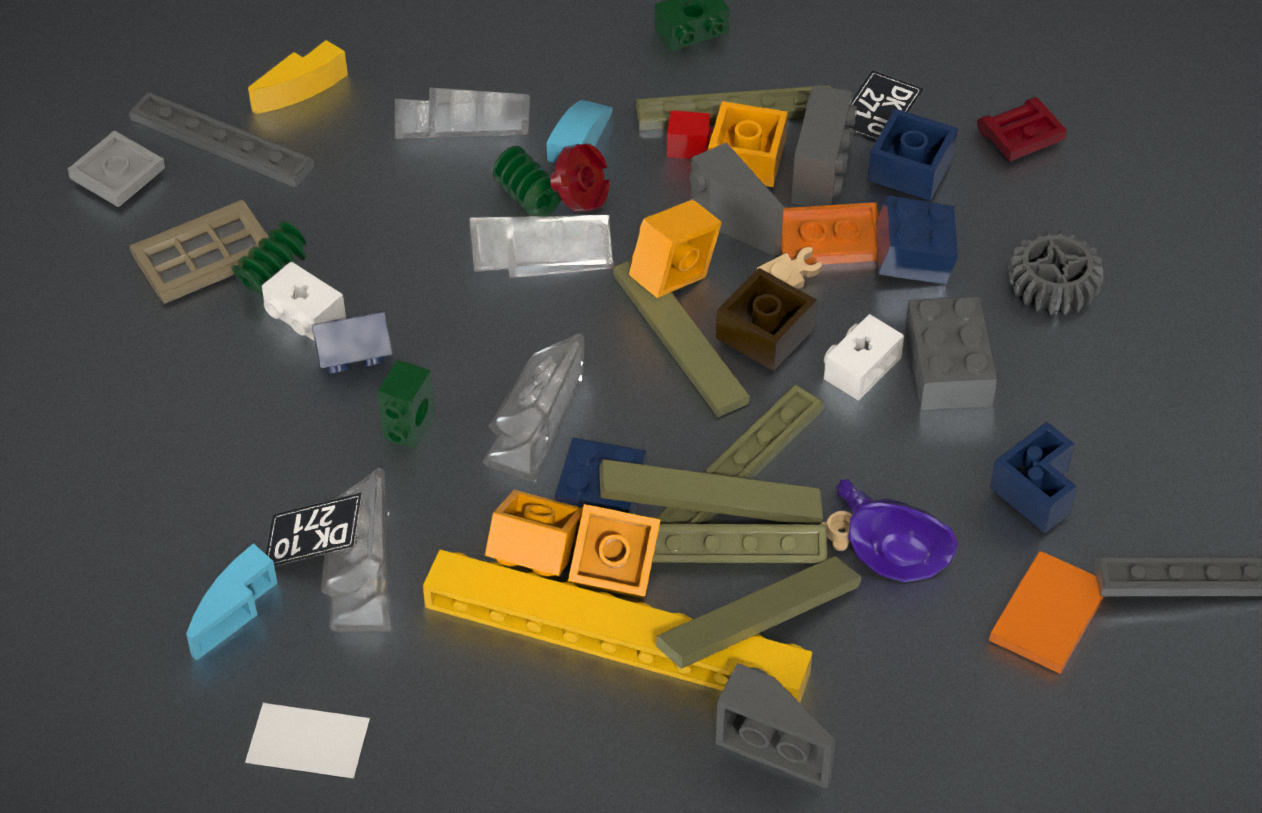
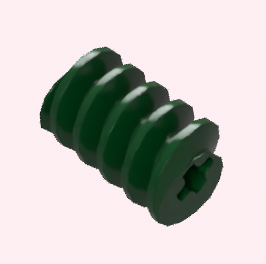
M512 146L507 148L497 158L493 167L494 180L532 217H543L553 212L559 206L562 199L559 192H555L551 187V176L548 175L546 170L541 168L539 163L533 161V158L525 153L522 147Z
M282 221L278 224V229H273L268 233V238H262L258 242V247H252L248 251V256H242L238 260V265L231 266L232 272L250 291L263 296L262 285L283 269L284 265L290 262L296 264L293 259L294 256L302 261L307 258L303 250L306 246V241L297 228L287 221Z

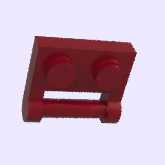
M1037 97L1030 98L1024 102V105L991 117L987 115L977 120L980 134L983 137L988 136L1009 162L1063 141L1067 133V129Z

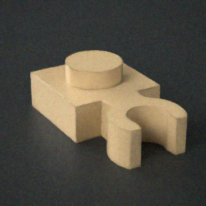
M806 247L798 253L797 258L791 260L789 255L785 253L757 267V269L761 268L799 289L804 286L805 280L802 276L813 277L818 275L822 269V263L806 264L804 260L812 257L813 253L811 247Z

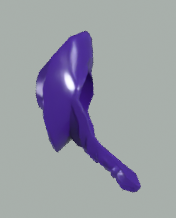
M849 479L840 480L836 487L838 495L845 499L850 509L853 510L849 523L848 538L858 558L876 573L898 581L911 582L932 578L951 564L958 547V541L951 527L929 512L907 503L891 499L873 500L863 491L855 488Z

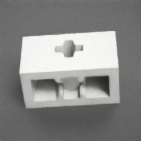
M293 262L287 264L262 285L264 307L269 315L275 319L280 318L289 324L296 333L302 336L306 335L313 341L311 324L346 318L343 294Z
M869 314L860 324L855 323L838 345L834 344L828 349L824 356V380L859 401L901 359L904 335Z

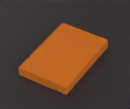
M877 202L784 208L781 255L787 253L791 260H794L802 249L811 247L813 249L812 257L804 260L808 265H814L817 262H821L824 265L878 261L876 221L879 216Z
M1039 551L991 631L989 641L1061 674L1104 597L1100 596L1097 577Z

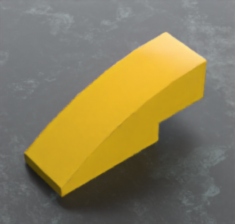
M325 40L305 57L293 52L248 87L252 112L260 114L284 108L330 88L348 75L345 51Z

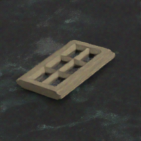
M240 200L129 246V249L159 299L165 304L234 275L231 266L238 265V260L242 256H248V251L252 247H258V242L262 238H268V235L245 201Z

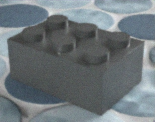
M812 85L794 155L791 204L804 206L832 205L834 196L841 197L844 177L839 175L840 173L847 172L849 153H845V150H852L855 130L849 129V125L854 126L857 106L851 105L853 91Z
M980 296L909 300L905 331L920 411L992 407L997 375Z

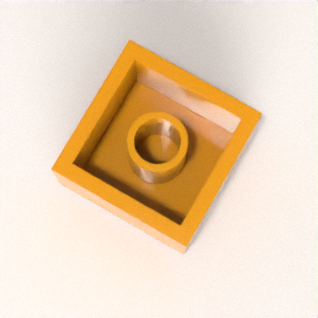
M722 101L708 150L727 142L765 186L774 187L786 142L788 112Z
M693 199L644 218L640 225L637 245L632 255L633 260L629 276L656 298L706 278L722 222Z
M514 489L493 512L485 556L495 558L499 564L505 566L521 565L532 568L534 573L541 576H559L573 558L583 508Z
M584 504L568 582L579 586L645 599L661 520Z

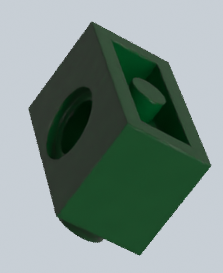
M666 0L655 4V29L672 52L728 34L730 9L723 0Z
M397 359L377 391L383 438L389 439L395 444H404L416 449L435 419L431 370Z

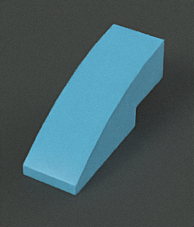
M580 100L572 105L561 117L546 142L547 162L556 164L561 151L568 145L591 144L596 146L612 114V107L585 100Z
M254 543L236 557L217 577L193 615L186 636L191 656L196 661L257 616L255 600L278 584L273 560Z

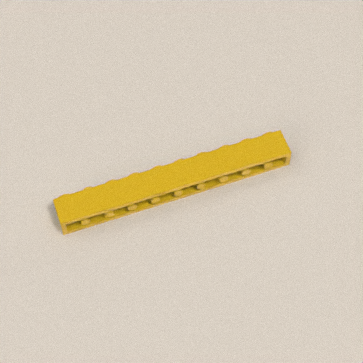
M439 550L423 584L425 608L721 691L724 690L737 663L749 668H759L769 676L776 678L800 703L811 672L812 651L805 650L796 644H783L765 639L759 634L681 669L656 647L658 635L693 620L687 615L659 610L642 602L626 601L606 592L597 593L579 588L573 583L553 581L533 572L524 573L513 570L496 562L488 563L473 559L460 552L451 553Z

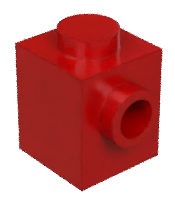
M670 110L667 131V158L692 159V157L708 151L714 127H710V113Z

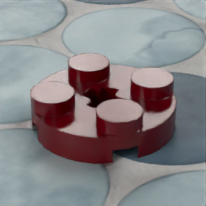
M574 144L565 146L558 156L555 172L552 173L550 178L551 187L555 192H559L562 201L574 213L589 212L602 207L609 194L610 179L604 180L603 169L608 167L603 155L591 144Z

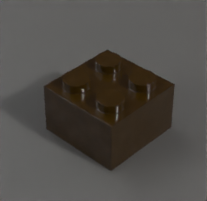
M758 268L717 309L716 339L775 371L815 328L817 299Z

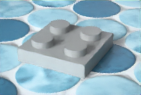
M114 130L67 170L71 180L115 206L120 207L164 170L165 164L162 157Z

